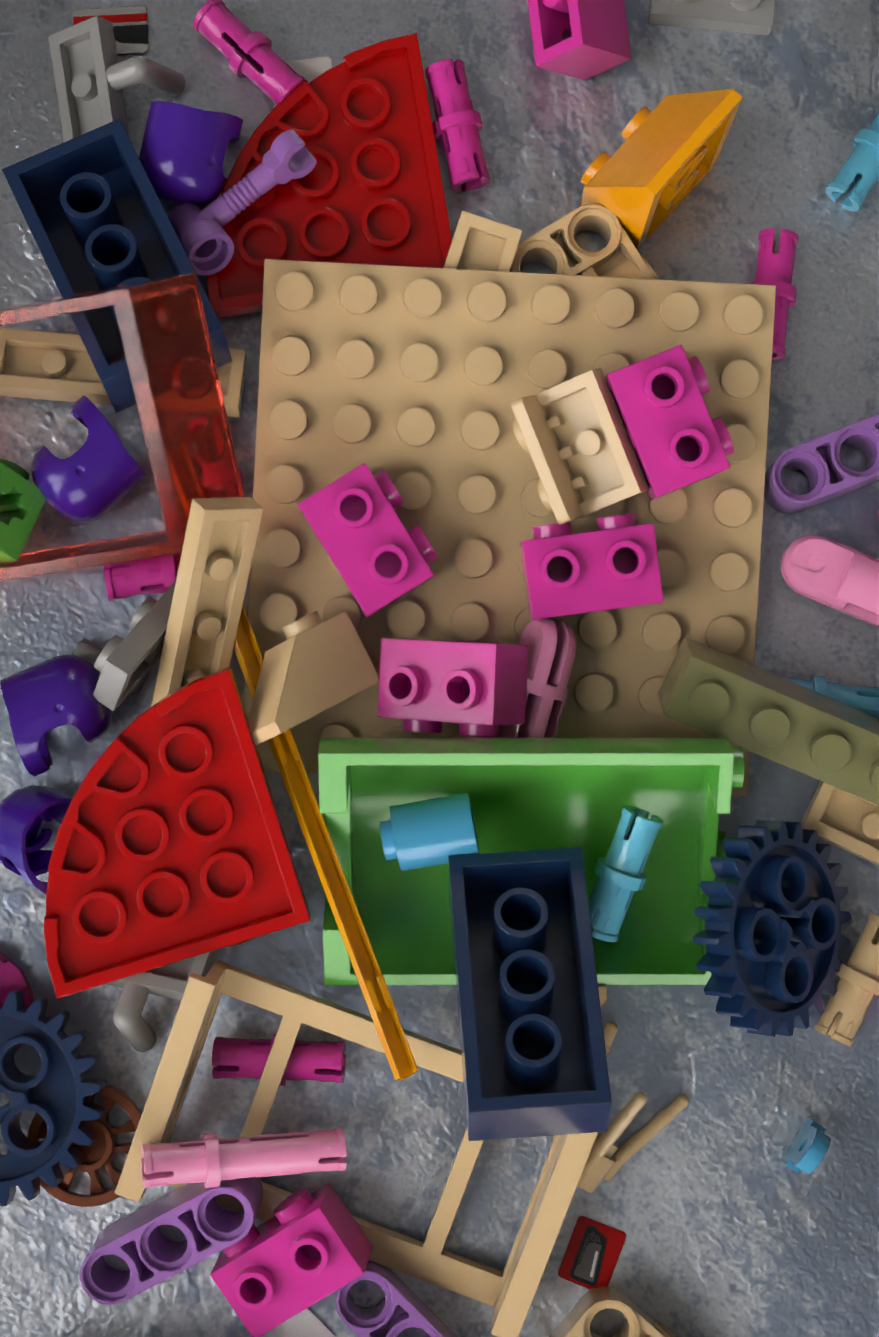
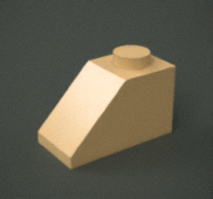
M315 611L283 627L282 630L288 640L265 652L248 719L255 745L293 728L379 682V675L346 611L322 622L318 612Z

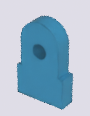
M807 1117L781 1158V1161L799 1174L801 1170L806 1174L812 1173L820 1164L829 1148L831 1138L824 1134L827 1129Z

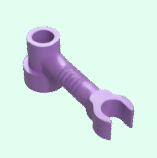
M294 129L287 130L277 136L271 145V149L264 154L262 163L252 170L247 177H244L237 185H233L232 189H228V192L223 193V196L218 197L206 208L201 210L196 204L182 203L170 212L168 218L197 275L208 276L215 274L230 262L234 253V244L223 229V226L234 219L236 214H240L241 210H245L246 206H250L251 202L254 203L256 199L260 198V195H264L278 183L286 184L292 179L302 178L315 167L317 160L304 147V141Z

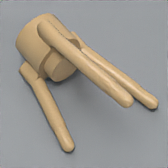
M615 1022L607 1023L603 1031L606 1057L609 1055L611 1045L618 1031V1026ZM636 1093L607 1127V1132L597 1133L577 1186L589 1193H594L603 1179L610 1182L627 1160L689 1104L688 1096L684 1094L679 1095L619 1148L615 1141L647 1101L645 1093Z

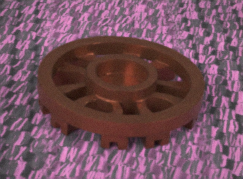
M107 1084L105 1088L95 1093L104 1096L102 1107L105 1108V1114L99 1119L84 1122L86 1126L98 1135L96 1141L90 1146L73 1144L84 1159L82 1163L75 1169L71 1168L63 1176L64 1180L54 1188L46 1184L39 1177L40 1185L45 1191L64 1203L80 1207H93L109 1203L120 1197V1195L115 1194V1190L122 1171L115 1166L113 1155L118 1152L128 1154L132 1143L116 1145V1134L136 1132L142 1112L124 1091ZM95 1094L89 1095L90 1102L94 1101ZM116 1103L131 1118L122 1126H112L108 1121L109 1112ZM37 1112L31 1121L27 1138L33 1141H39V1138H46L47 1136L45 1120ZM103 1165L115 1186L106 1191L97 1170ZM77 1171L89 1174L91 1178L90 1195L70 1191Z

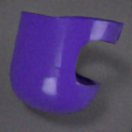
M151 102L139 159L158 198L174 205L192 203L199 207L209 205L215 201L224 189L227 180L223 174V161L228 142L239 141L243 119L224 112L205 111L171 102Z
M83 395L72 406L71 414L88 429L87 441L75 454L66 459H58L42 445L35 453L31 462V475L34 485L40 489L46 501L59 514L78 523H89L109 512L147 474L127 453L109 421Z
M76 655L57 656L1 680V690L8 710L15 745L24 766L32 776L46 772L53 765L47 745V733L49 730L65 724L73 725L78 728L88 743H92L99 739L110 726L113 711L98 702L93 695L100 673L90 662Z
M31 785L13 791L0 802V863L12 872L23 876L28 884L46 894L48 882H41L36 876L48 872L53 850L40 849L48 843L53 830L41 829L37 838L36 836L43 820L51 822L53 818L62 824L73 797L51 787Z

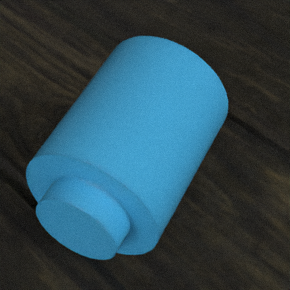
M468 792L390 806L391 820L379 822L386 861L398 859L401 871L449 863L448 856L480 854Z

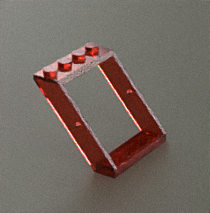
M196 272L0 309V326L114 305L166 529L164 531L20 554L18 561L0 562V581L182 553L192 499L245 497Z

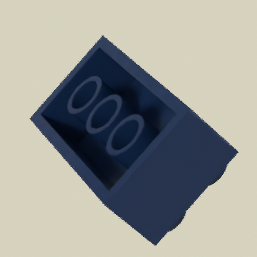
M120 119L2 169L116 413L232 362L223 328Z
M582 847L448 856L449 901L468 1140L480 1141L607 1132L612 1100Z

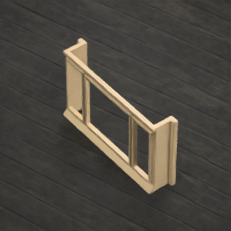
M219 960L215 961L205 977L192 972L115 1194L136 1202H140L147 1188L144 1189L142 1183L141 1158L143 1156H141V1144L170 1143L222 994L283 1016L240 1137L262 1135L302 1023L385 1054L372 1017ZM403 1029L417 1066L464 1083L461 1050ZM467 1127L424 1242L352 1215L373 1246L369 1260L493 1306L491 1335L497 1337H519L598 1132L555 1135L503 1271L443 1249L484 1141H469ZM261 1182L263 1186V1199L255 1218L266 1222L275 1216L273 1211L277 1205L293 1193ZM187 1183L170 1184L169 1186L178 1189ZM220 1194L215 1196L217 1204L238 1212L244 1210L242 1203L232 1195Z

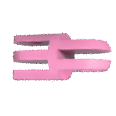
M819 535L800 537L788 546L782 555L781 571L785 582L790 588L800 595L879 627V559Z
M549 617L531 621L525 627L519 640V644L528 645L525 724L500 725L499 737L489 738L557 737L570 689L567 685L576 655L577 642L573 630L566 622L562 620L553 621Z

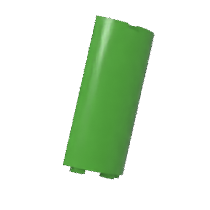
M727 738L320 739L318 749L320 814H324L325 824L386 985H456L449 901V863L401 871L398 859L387 861L385 859L379 822L391 820L390 806L467 792L470 796L480 854L582 847L588 902L598 879V875L594 873V868L598 858L606 857L622 816L623 807L633 806L650 812L649 819H651L652 815L660 817L663 820V825L657 833L643 869L647 880L643 890L638 889V891L634 892L619 931L618 941L607 942L592 937L598 985L707 984L712 975L711 972L700 971L696 968L698 961L706 954L705 945L693 943V936L705 930V921L694 914V909L699 906H707L709 897L701 889L700 883L701 881L714 882L715 873L710 863L711 857H726L723 844L726 833L725 831H718L719 814H730L732 788L743 787L744 754L742 747H732ZM326 897L323 921L324 985H359Z

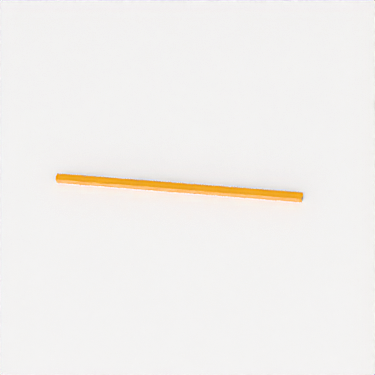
M180 441L177 448L165 449L163 445L160 453L186 523H188L192 499L203 497ZM242 605L233 648L252 699H254L263 657ZM289 729L268 739L392 1073L395 1080H403L419 1070L324 818L320 814L319 805L291 730Z

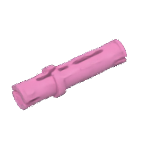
M342 1127L311 1132L220 1139L217 1138V1133H205L201 1135V1140L141 1144V1156H143L141 1158V1173L144 1189L170 1184L204 1182L205 1188L220 1187V1182L223 1180L318 1171H345L347 1165L346 1160L342 1159V1157H347L346 1139Z

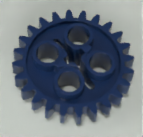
M756 820L755 826H740L739 838H725L723 840L726 857H711L710 859L712 869L716 875L714 882L701 881L700 883L701 889L709 899L707 906H699L694 909V914L705 921V930L693 936V943L705 945L706 954L696 964L697 970L709 971L712 974L704 988L705 995L719 996L715 1011L720 1015L731 1016L730 1026L746 1029L747 1033L773 1037L776 1034L792 1036L794 1027L807 1029L809 1027V1013L817 1015L824 1013L821 994L834 996L836 993L831 974L833 971L839 972L843 963L837 957L838 949L850 946V940L840 934L841 925L851 919V913L840 911L839 904L847 895L848 887L835 885V880L842 867L840 863H827L831 846L829 844L817 843L818 832L811 829H802V823Z
M22 989L10 991L4 1005L0 1003V1092H8L10 1102L0 1108L1 1134L4 1143L8 1147L7 1154H0L1 1207L7 1206L14 1200L17 1185L24 1197L30 1201L40 1194L39 1177L52 1188L61 1183L64 1177L59 1163L75 1169L84 1160L73 1144L90 1146L98 1137L84 1122L99 1119L105 1114V1108L90 1102L89 1095H93L105 1088L106 1081L88 1078L86 1072L101 1057L99 1054L81 1056L77 1049L85 1041L89 1033L83 1030L68 1036L63 1031L71 1014L67 1010L51 1020L45 1017L48 1007V998L45 996L36 999L28 1009L24 1008ZM19 1043L28 1044L39 1053L41 1069L37 1076H28L17 1068L14 1054ZM24 1110L35 1111L45 1120L47 1136L44 1141H33L22 1132L20 1116Z

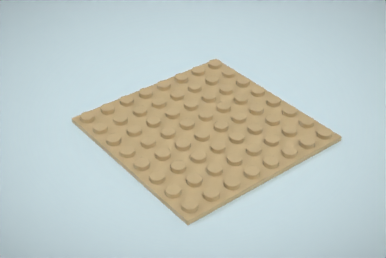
M265 259L253 500L263 507L249 573L247 617L263 659L266 651L288 640L282 630L283 627L315 611L318 612L322 622L344 611L347 612L378 675H380L381 638L519 644L525 627L533 621L529 616L520 542L534 539L532 527L556 524L558 522L555 515L544 507L537 489V481L540 477L530 453L525 452L521 448L513 430L515 415L511 403L522 397L536 395L592 369L601 368L604 377H606L609 373L682 344L687 359L697 356L706 374L710 392L703 394L702 397L711 419L720 416L731 437L734 453L726 456L731 468L651 501L647 492L644 491L570 521L572 534L598 531L597 518L636 513L637 526L654 524L664 602L550 617L553 621L562 620L566 622L573 630L577 642L576 655L567 685L570 689L556 738H717L665 716L658 692L684 637L753 666L755 664L776 286ZM363 463L367 465L372 475L377 474L383 469L386 471L404 501L403 504L394 509L395 513L407 531L419 525L438 556V559L428 564L434 577L369 617H366L297 505ZM244 678L243 706L249 719L253 699ZM379 682L290 729L306 773L318 774V749L321 738H489L459 735L460 723L442 722L441 733L402 731L403 719L378 717ZM268 740L256 745L264 771H279ZM743 749V787L732 788L731 795L747 796L750 751Z

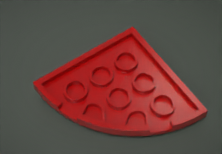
M417 33L384 40L344 56L343 63L325 71L310 83H307L305 80L299 84L282 102H279L255 129L231 169L222 190V196L223 193L228 192L230 188L232 189L233 185H237L239 181H242L244 177H247L252 170L262 163L263 156L271 149L273 141L287 130H295L304 141V147L314 156L317 163L306 176L292 179L286 184L278 183L264 195H260L259 199H256L254 203L251 202L250 206H246L245 210H241L240 214H236L234 219L223 226V229L233 241L234 253L230 262L222 270L207 276L208 299L217 318L262 311L265 259L444 268L452 243V236Z
M231 666L196 679L167 695L139 715L109 745L90 769L74 795L58 830L48 866L49 877L46 891L44 939L48 968L57 999L310 921L311 913L257 746L254 744L249 721Z

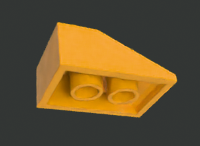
M734 89L666 95L653 111H650L646 106L641 108L624 128L621 136L626 141L612 157L606 152H602L581 177L580 181L585 187L580 207L587 204H597L608 208L617 216L637 251H639L716 165L743 97Z

